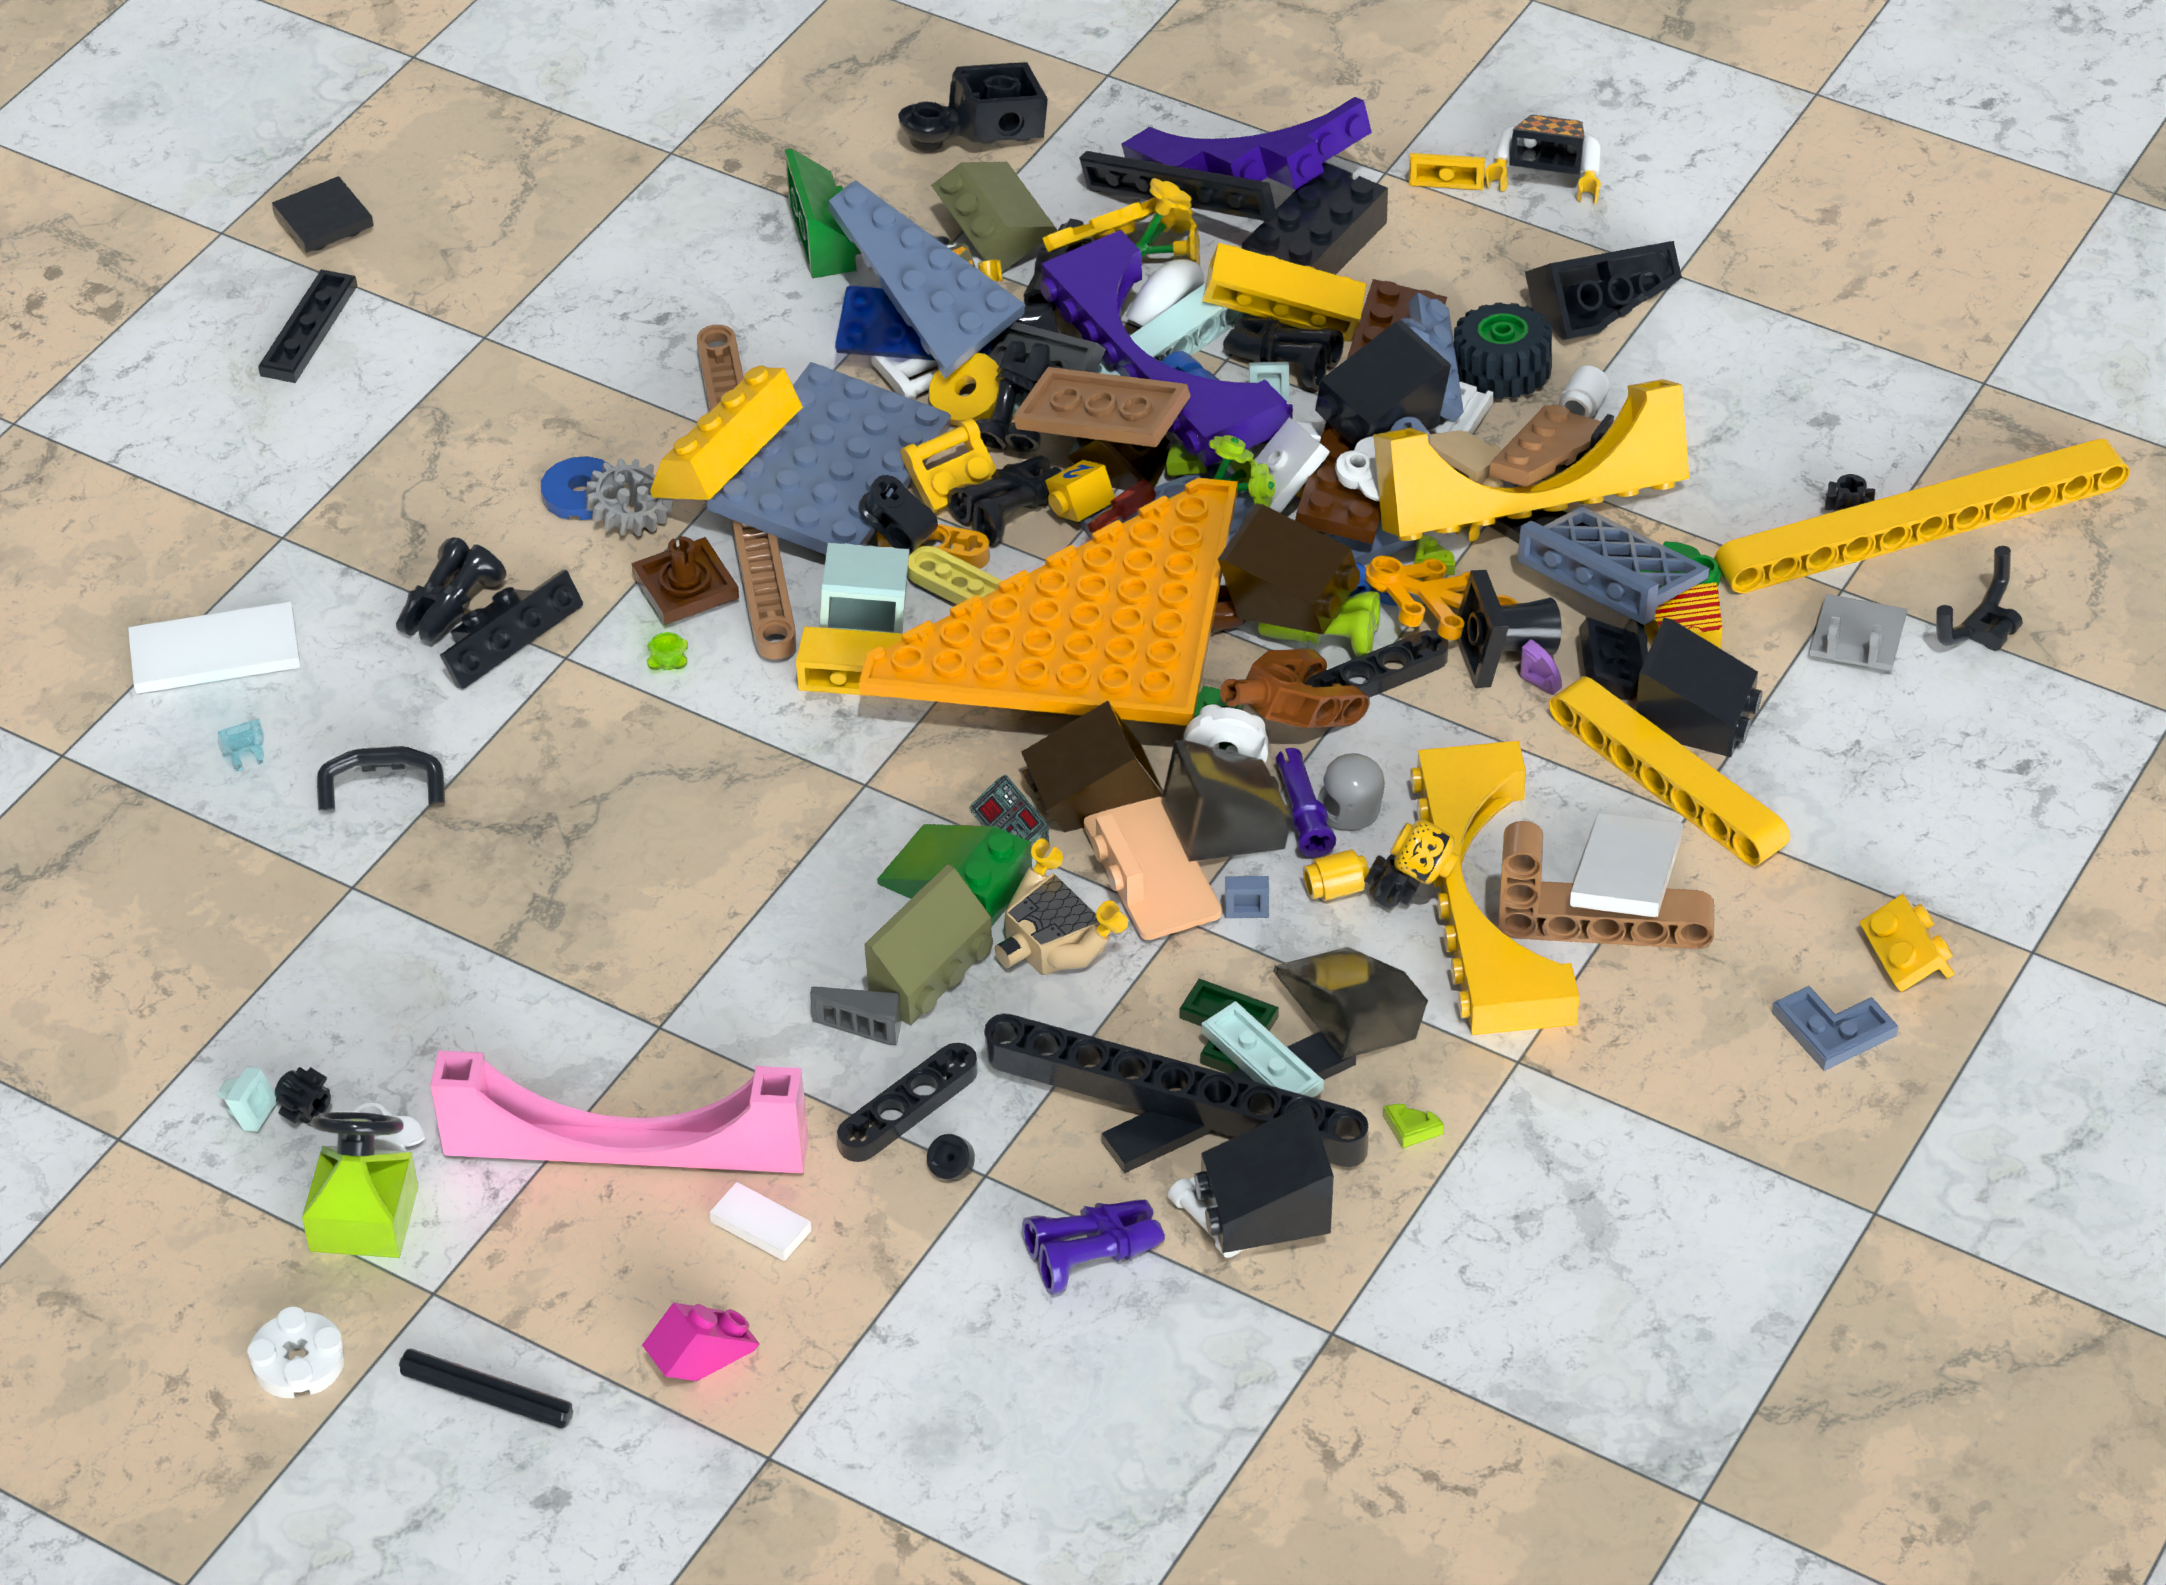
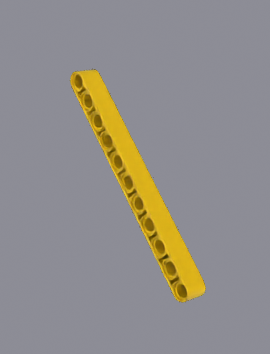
M2096 439L1733 539L1724 543L1716 551L1714 559L1731 588L1736 593H1748L2118 489L2127 481L2130 475V468L2107 439Z

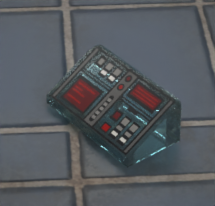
M1006 774L998 778L969 806L970 812L982 826H995L1031 842V848L1041 838L1049 842L1048 824Z

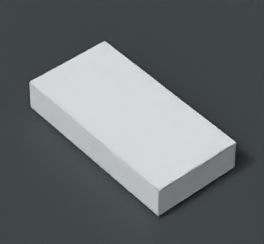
M738 1182L709 1212L711 1223L784 1262L812 1231L811 1221Z

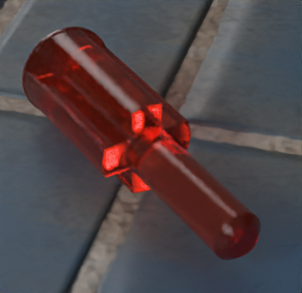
M1141 479L1110 501L1113 506L1087 524L1088 531L1094 533L1119 516L1126 520L1136 513L1139 508L1149 504L1156 498L1153 486L1147 480Z

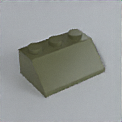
M962 162L931 185L984 260H1000L1002 272L1043 242V237L1058 231L1008 162Z
M947 864L864 944L868 991L899 993L901 1020L910 1026L923 1013L927 1014L930 1012L937 1000L950 987L956 986L962 980L965 972L977 960H982L988 955L993 945L991 916L954 867Z

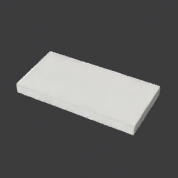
M291 601L128 627L133 684L136 694L301 668Z
M1598 813L1571 890L1570 906L1658 917L1682 840L1683 823Z

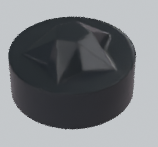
M944 1134L937 1137L929 1146L927 1164L931 1172L939 1178L948 1181L961 1180L970 1173L974 1166V1149L966 1139L960 1136Z

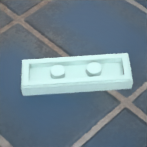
M1236 1001L1202 1023V1034L1255 1082L1310 1097H1315L1324 1091V1080Z

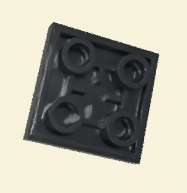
M340 176L272 202L274 214L306 253L313 250H321L330 243L345 237L355 236L360 231L374 226L372 215Z

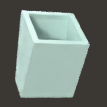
M828 543L821 590L820 628L903 633L909 549Z

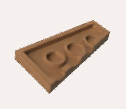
M1544 405L1491 461L1489 476L1527 487L1554 473L1556 465L1568 466L1576 462L1577 454L1580 452L1587 454L1590 451L1591 436L1602 421L1571 413L1564 406Z

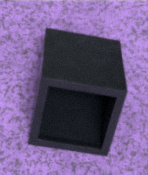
M1399 320L1321 379L1315 411L1354 447H1356L1360 440L1366 437L1390 432L1394 423L1404 417H1415L1421 421L1427 430L1438 427L1451 364L1408 325Z
M1664 617L1639 673L1636 712L1681 745L1732 757L1737 743H1745L1751 724V719L1748 717L1750 713L1757 714L1763 691L1756 689L1758 671L1676 621Z
M1311 1105L1300 1106L1201 1153V1172L1194 1173L1196 1193L1199 1200L1206 1199L1209 1207L1205 1209L1207 1229L1210 1236L1217 1235L1222 1253L1331 1234L1334 1175Z

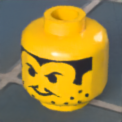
M1423 819L1416 821L1413 825L1406 823L1390 850V853L1395 855V868L1423 884L1432 883L1438 875L1446 879L1458 859V855L1452 852L1454 847L1453 836Z

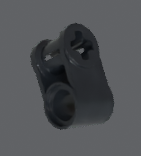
M890 475L877 477L870 486V492L864 494L859 501L858 509L862 518L885 537L893 548L909 549V554L914 552L938 527V520L934 512L905 488L900 480ZM892 488L893 493L890 495V497L886 496L889 490ZM876 503L878 507L874 512H871L872 507Z

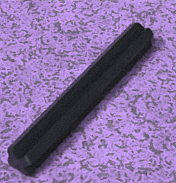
M412 1348L407 1349L399 1361L400 1373L404 1376L558 1428L567 1427L573 1416L572 1403L570 1401Z

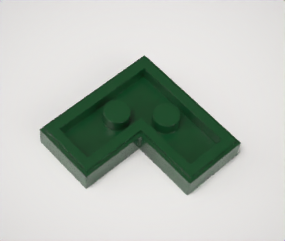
M1198 979L1179 1010L1180 1019L1202 1027L1204 1021L1236 1001L1270 1032L1279 1017V1007ZM1210 1040L1200 1053V1064L1227 1074L1240 1069Z

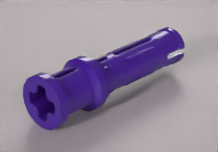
M1286 748L1285 751L1289 761L1286 763L1284 754L1280 751L1276 756V764L1280 769L1292 805L1289 819L1292 827L1299 833L1298 847L1300 852L1308 857L1326 855L1336 845L1334 831L1326 823L1328 819L1326 807L1316 800L1301 751L1297 748Z

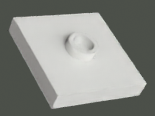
M1290 417L1255 459L1258 465L1265 463L1268 466L1269 473L1274 477L1276 488L1270 508L1279 513L1285 509L1307 482L1308 477L1317 470L1330 453L1327 448Z

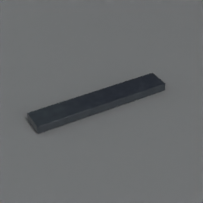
M1086 151L1079 157L1087 189L1149 200L1155 197L1149 191L1151 188L1150 182L1152 179H1159L1162 182H1172L1181 191L1186 192L1192 198L1190 208L1271 222L1277 216L1270 183L1092 151Z
M1333 1025L1287 1046L1289 1050L1323 1080L1356 1065V1054ZM1242 1069L1229 1073L1230 1075L1254 1081ZM1216 1100V1101H1212V1102H1213V1103H1222V1102H1225V1101ZM1147 1111L1102 1132L1101 1135L1104 1147L1122 1171L1127 1173L1214 1131L1206 1129L1203 1125Z

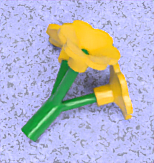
M1152 179L1149 191L1159 200L1154 208L1156 211L1141 240L1135 244L1141 250V258L1147 254L1174 253V256H1188L1191 261L1196 262L1200 266V239L1197 224H1195L1192 218L1193 211L1190 208L1192 198L1172 182ZM1171 228L1180 234L1185 230L1190 231L1186 241H1174L1173 245L1150 246L1163 231L1168 232Z

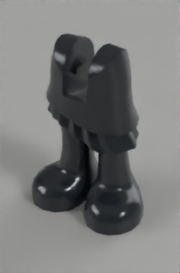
M1241 317L1236 322L1234 329L1230 330L1227 334L1223 346L1228 353L1257 363L1277 362V360L1292 362L1301 367V378L1307 388L1318 390L1321 379L1326 376L1327 366L1335 368L1339 363L1343 353L1344 338L1343 333L1336 329L1282 328L1279 320H1273L1272 317Z
M1011 341L1008 345L1003 360L997 368L998 375L995 380L999 383L991 417L990 419L980 418L975 420L985 446L997 450H1006L1008 444L1013 450L1021 453H1029L1039 449L1041 443L1040 432L1016 429L1015 422L1011 424L1010 422L1017 394H1021L1020 407L1045 370L1050 366V347L1047 344L1035 343L1031 348L1027 363H1025L1026 347L1024 342Z
M1043 455L1017 464H1007L1003 469H996L991 479L978 483L961 484L949 490L947 495L948 506L953 517L961 524H966L973 520L975 531L986 535L989 540V546H992L1003 538L1005 532L1004 518L1008 514L1021 507L1037 509L1038 506H1043L1048 502V495L1050 493L1045 480L1062 472V470L1058 467L1050 468L1051 462Z
M452 537L446 539L438 549L437 558L439 561L423 587L417 585L415 590L408 593L406 604L396 622L397 630L409 636L419 632L421 640L433 643L456 619L463 615L464 610L469 608L471 599L467 596V593L477 582L489 588L499 586L507 576L506 569L503 563L486 548L475 544L469 549L467 543L461 538ZM453 575H455V578L452 580L450 585L445 586L447 582L450 580V578Z

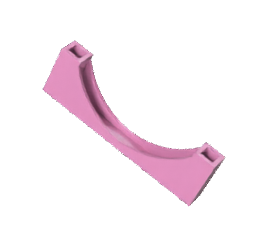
M438 1050L430 1087L444 1155L803 1173L809 1136L801 1068L756 1066L754 1076L747 1083L727 1097L710 1105L670 1116L627 1118L586 1112L539 1096L500 1073L485 1061L484 1053Z

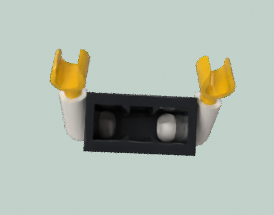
M1529 115L1518 125L1507 127L1502 132L1493 157L1495 163L1488 165L1485 169L1487 189L1490 188L1492 181L1500 180V191H1505L1509 184L1506 166H1516L1576 175L1581 174L1583 177L1578 182L1577 201L1581 202L1583 192H1591L1594 195V203L1598 201L1601 183L1596 176L1599 175L1600 144L1596 138L1584 132L1583 122L1557 117Z

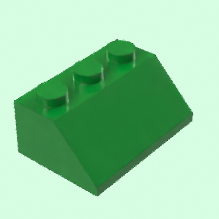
M792 148L785 149L790 211L812 279L857 271L855 255H860L861 252L854 242L849 241L829 212V200L843 190L842 185H835L830 170Z

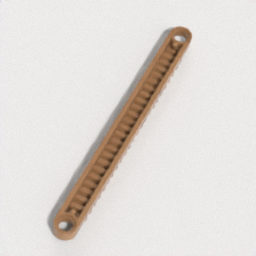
M721 324L706 326L697 334L698 355L709 412L721 402V397L726 392L734 389L744 379L735 333L728 326ZM712 342L726 343L725 345L720 347L708 346V344ZM730 519L756 649L764 658L782 659L788 657L796 649L797 641L777 536ZM772 634L786 636L785 639L778 642H770L765 639Z

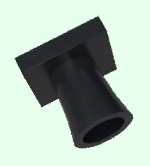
M1487 570L1470 571L1458 616L1464 620L1465 624L1462 635L1457 639L1475 688L1491 687L1501 652L1522 651V647L1530 639L1539 644L1549 655L1556 654L1561 641L1562 625L1559 607L1553 598L1550 597L1527 603L1500 605Z

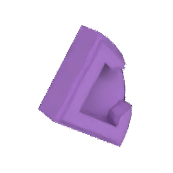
M1530 639L1522 647L1520 677L1554 695L1562 688L1560 672L1551 656L1539 644Z

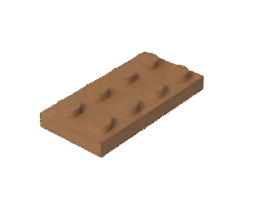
M1048 367L1014 414L1013 419L1016 429L1157 447L1191 396L1188 385L1184 383Z

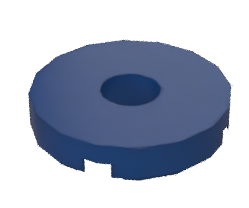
M589 456L571 457L557 462L548 469L541 480L542 502L548 511L564 519H569V515L579 516V520L592 519L593 511L586 509V490L574 491L573 489L587 487V482H591L592 472L595 470L602 473L605 461Z

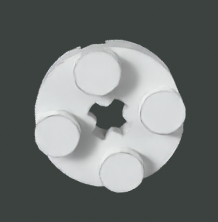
M1213 704L1207 705L1200 710L1199 716L1195 717L1185 729L1183 737L1185 760L1187 758L1192 764V771L1197 776L1210 782L1220 784L1238 782V776L1246 775L1249 772L1250 777H1252L1262 769L1268 755V737L1265 732V723L1260 717L1239 709L1221 708ZM1219 742H1231L1235 746H1228L1226 750L1219 749Z
M299 1307L285 1308L278 1314L277 1318L263 1325L253 1337L247 1351L258 1385L266 1392L281 1398H295L294 1392L306 1390L310 1391V1395L321 1392L338 1378L344 1367V1344L337 1326L328 1318L316 1313L304 1312ZM297 1349L305 1350L306 1356L304 1358L295 1356L292 1360L288 1359V1354L291 1351Z

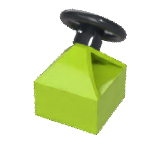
M330 1112L314 1115L311 1118L312 1127L319 1131L338 1134L337 1147L322 1146L303 1211L302 1221L309 1251L400 1258L419 1187L412 1152L376 1150L374 1135L399 1133L404 1127L403 1121L394 1116L373 1113Z

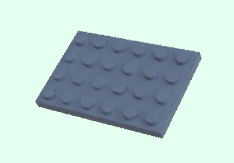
M810 362L793 384L803 408L710 500H707L706 510L826 555L828 543L867 545L875 534L876 529L860 515L858 509L859 501L864 494L870 492V486L881 475L893 476L900 480L904 487L907 488L912 482V478L903 463L900 449L912 443L917 446L946 433L951 427V415L933 406ZM892 488L889 490L886 496L890 497V495L893 493ZM876 503L872 507L871 512H874L878 507Z

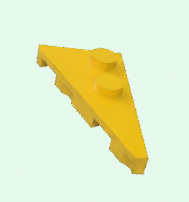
M1153 197L1141 204L1136 202L1089 220V224L1060 230L1043 237V242L1047 251L1051 252L1094 239L1095 241L1119 230H1122L1125 235H1129L1137 231L1134 224L1155 215L1156 211L1154 208L1159 198Z

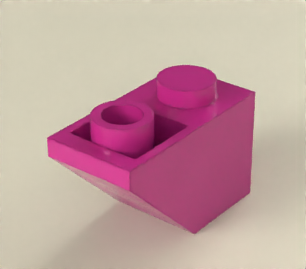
M673 1302L642 1346L665 1377L698 1381L755 1351L760 1343L748 1329L749 1323L745 1317L734 1310L727 1309L723 1311L707 1308L700 1304L692 1306Z

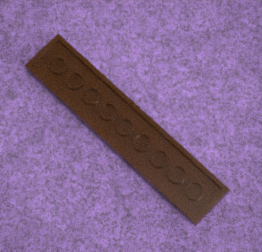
M1373 279L1347 359L1393 323L1403 318H1410L1408 302L1417 293L1430 299H1437L1445 306L1447 297L1428 290H1417L1391 281ZM1326 421L1320 443L1330 453L1317 470L1308 477L1296 512L1295 521L1314 530L1373 544L1381 520L1380 501L1366 497L1360 489H1350L1340 483L1335 471L1337 459L1344 452L1354 451L1355 447Z

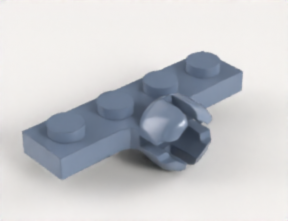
M1417 293L1408 302L1410 318L1400 320L1451 364L1440 416L1455 422L1464 411L1449 308L1437 299H1430Z

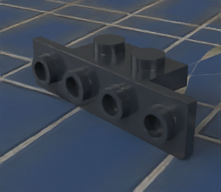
M561 570L534 590H517L514 587L505 588L493 595V602L488 606L472 610L461 618L462 623L450 631L456 644L440 654L457 688H466L583 606V601L567 570Z

